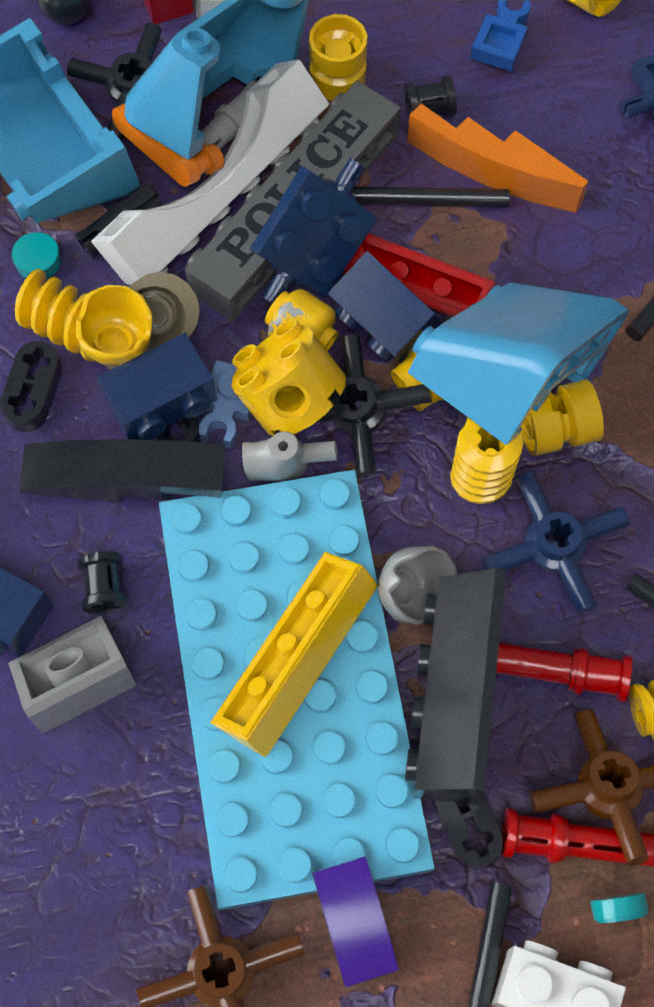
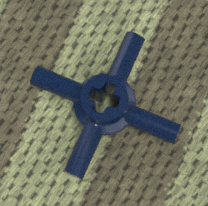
M534 471L521 474L516 478V481L534 520L528 527L524 543L483 557L482 564L484 570L499 568L506 569L507 571L533 561L542 569L559 572L578 614L591 611L597 605L578 563L585 553L588 540L629 526L627 512L623 507H619L578 522L575 517L566 512L552 511ZM548 536H553L555 542L548 543ZM559 540H563L565 543L561 548L557 544Z

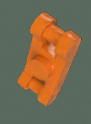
M125 103L112 110L113 123L119 132L181 186L187 187L197 182L202 173L211 175L224 167L223 154L215 144L206 145L203 143L202 150L187 160L133 127L125 118Z

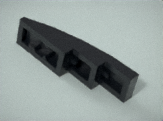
M141 439L69 440L25 444L19 493L119 502L120 496L169 500L170 493L220 498L223 484L225 444Z

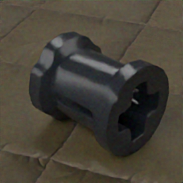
M450 75L442 76L439 82L415 86L412 82L404 84L408 116L420 104H423L436 114L446 113L448 117L456 115V94Z
M99 551L83 555L77 560L78 569L84 573L86 598L81 602L83 612L95 615L109 614L121 611L128 606L127 595L123 594L121 590L119 568L124 565L123 556L118 552Z

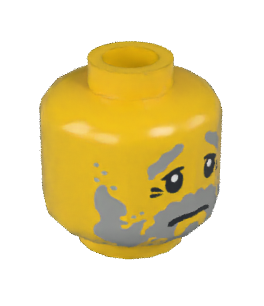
M297 289L292 293L282 292L273 302L265 317V323L269 325V337L283 321L296 318L301 326H308L327 352L334 344L339 333L333 329L336 320L335 310L304 289Z

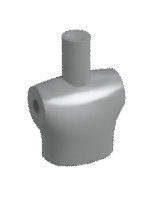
M279 432L273 437L259 442H243V467L249 481H285L298 478L306 473L309 463L338 460L336 441L302 444L293 434Z

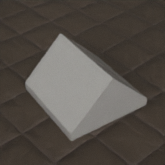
M102 616L8 663L23 710L42 734L136 686Z

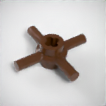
M583 710L577 713L574 718L589 760L581 768L578 781L530 791L529 797L532 809L536 813L584 803L593 815L602 819L612 820L627 864L629 866L642 864L649 859L632 811L639 805L644 790L654 788V765L638 768L629 756L621 752L609 751L594 710Z
M208 885L189 890L187 895L201 944L193 951L188 962L187 971L136 988L139 1004L141 1007H156L194 994L200 1001L209 1006L243 1007L241 1000L250 991L254 982L255 972L305 955L299 934L296 933L248 950L240 941L222 936ZM218 956H223L227 964L233 961L236 964V971L228 975L229 985L223 988H219V982L216 980L209 982L207 979V972L215 968L213 959Z

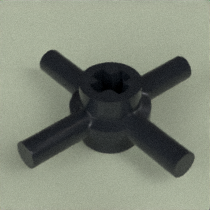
M147 23L136 52L120 55L114 60L111 68L70 58L67 66V75L106 85L109 95L116 102L115 107L126 103L127 93L151 65L162 29L154 23ZM111 117L107 129L109 131L113 130L122 142L124 135L119 132Z
M349 334L341 338L346 375L345 388L341 396L334 390L330 397V401L334 406L315 423L333 420L341 430L352 434L356 476L358 478H369L376 475L371 432L380 426L387 410L431 403L432 393L424 384L384 391L376 381L365 377L360 336ZM365 400V402H360V405H361V409H360V410H357V411H352V410H351V409H357V407H356V402H357V401Z

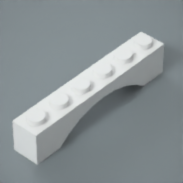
M300 59L276 63L247 91L242 116L243 121L234 142L224 158V167L221 170L211 174L206 181L188 195L167 205L146 210H123L91 241L125 284L132 285L146 274L156 272L167 273V265L177 255L191 250L200 239L198 234L208 224H214L221 220L230 210L228 204L238 194H244L257 185L260 181L259 174L268 165L277 163L282 155L290 151L288 145L297 136L303 135L312 123L318 124L319 119L317 116L329 103Z

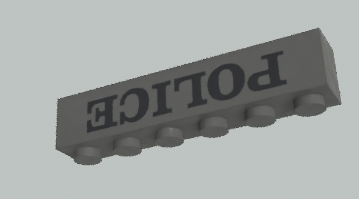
M356 81L345 94L339 93L332 101L328 113L319 123L314 122L306 129L299 145L290 154L285 153L280 157L270 177L262 185L257 184L251 189L240 210L233 217L228 216L221 222L215 237L204 249L199 248L191 255L185 272L187 283H189L197 295V299L233 323L276 274V271L267 260L249 248L301 166L307 168L320 178L330 179L335 182L349 160L348 158L351 157L366 167V170L360 176L361 178L399 135L401 107L359 81Z

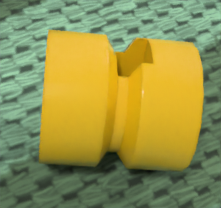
M333 14L321 18L313 25L309 34L310 76L324 97L330 101H333L339 93L345 94L356 81L365 85L367 33L364 26L357 19L343 14Z
M588 379L558 386L556 394L553 395L550 392L538 411H534L531 408L520 426L528 452L532 456H538L561 450L565 441L572 447L602 440L604 434L602 409L596 390Z

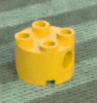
M296 318L283 321L276 327L273 334L259 345L250 344L243 347L232 360V364L236 367L231 383L233 391L271 436L275 435L276 430L289 432L294 435L310 427L326 415L334 406L329 400L334 390L341 396L345 388L346 375L308 326H301Z

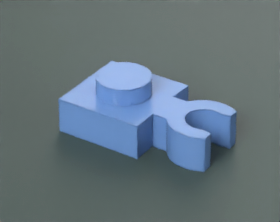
M216 360L211 376L214 379L217 401L211 403V406L206 410L212 413L202 419L199 425L201 442L207 443L209 435L214 429H224L226 431L224 436L225 448L231 450L237 441L235 419L249 422L252 413L231 387L236 367L233 364Z

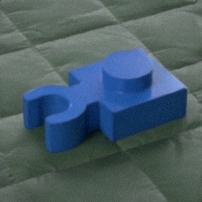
M498 0L496 17L486 14L473 43L470 59L512 72L526 39L528 27L524 25L528 21L531 7L530 1L527 0L524 1L523 7L517 11L507 8L508 0Z

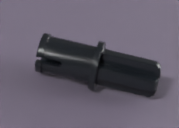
M148 184L143 185L115 207L109 204L106 207L107 212L81 232H77L75 238L84 250H88L86 251L88 256L94 259L100 252L91 241L123 210H146L162 206L161 198L154 188Z

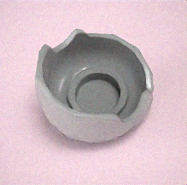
M415 546L398 550L387 560L378 580V593L382 605L394 620L408 625L422 624L426 594H437L439 577L457 575L456 565L446 551L435 546Z

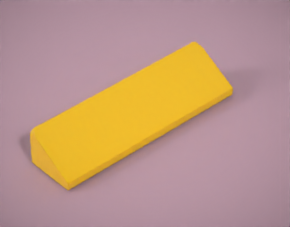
M324 552L210 723L263 757L270 753L377 588V583L363 565Z

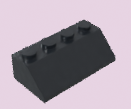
M493 568L439 577L437 594H426L423 624L433 625L431 645H420L417 676L427 677L425 697L414 696L411 728L421 729L419 750L408 749L405 782L415 783L414 798L475 806L480 804L485 789L506 569Z

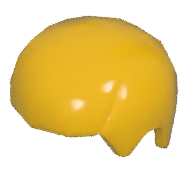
M105 285L93 290L84 297L82 309L76 321V339L79 341V347L87 357L101 364L122 365L142 355L148 347L152 333V312L144 296L128 286Z

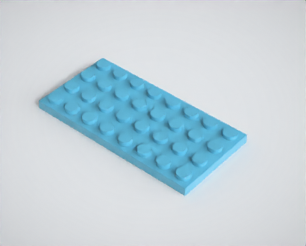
M355 470L223 491L220 498L193 496L159 502L218 910L317 893L312 873L365 856L373 882L434 871L421 799L414 798L415 783L405 782L407 755L410 744L382 604L378 593V584L366 606L266 757L255 753L210 723L324 552L363 565L377 583Z

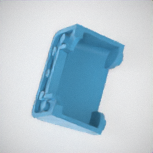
M309 0L223 1L178 32L127 93L125 103L126 120L133 127L185 159H191L203 148L204 134L198 130L202 99L232 77L247 85L250 81H256L257 77H263L276 63L297 60Z
M28 18L0 36V174L13 191L6 197L22 221L30 216L35 223H39L124 198L141 188V185L123 143L113 130L109 131L107 127L103 128L65 77L58 60L47 52L42 41L44 39L42 33L31 18Z
M514 282L507 283L503 287L496 285L485 298L444 322L436 329L432 326L427 327L413 346L412 351L417 355L407 373L507 446L520 434L522 430L520 426L531 408L534 411H538L556 385L565 378L570 379L572 382H577L590 377L624 323L629 309L609 297Z

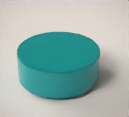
M28 233L19 238L13 246V262L19 274L24 278L33 270L39 268L45 271L47 279L54 275L60 267L61 255L57 243L51 236L45 233Z
M645 892L590 900L593 919L597 923L633 920L646 917L647 913H649Z

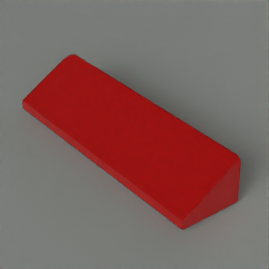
M370 233L367 234L342 273L345 275L368 251L427 307L452 317L485 298L498 284V282Z

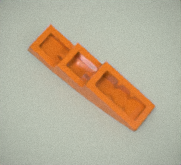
M420 104L409 115L407 142L444 166L493 189H509L510 195L529 202L574 213L581 208L589 181L516 130L505 141H502L469 117L455 128L423 104Z

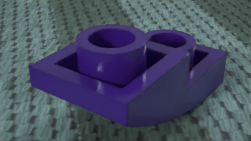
M366 856L312 873L345 988L398 971L395 954Z

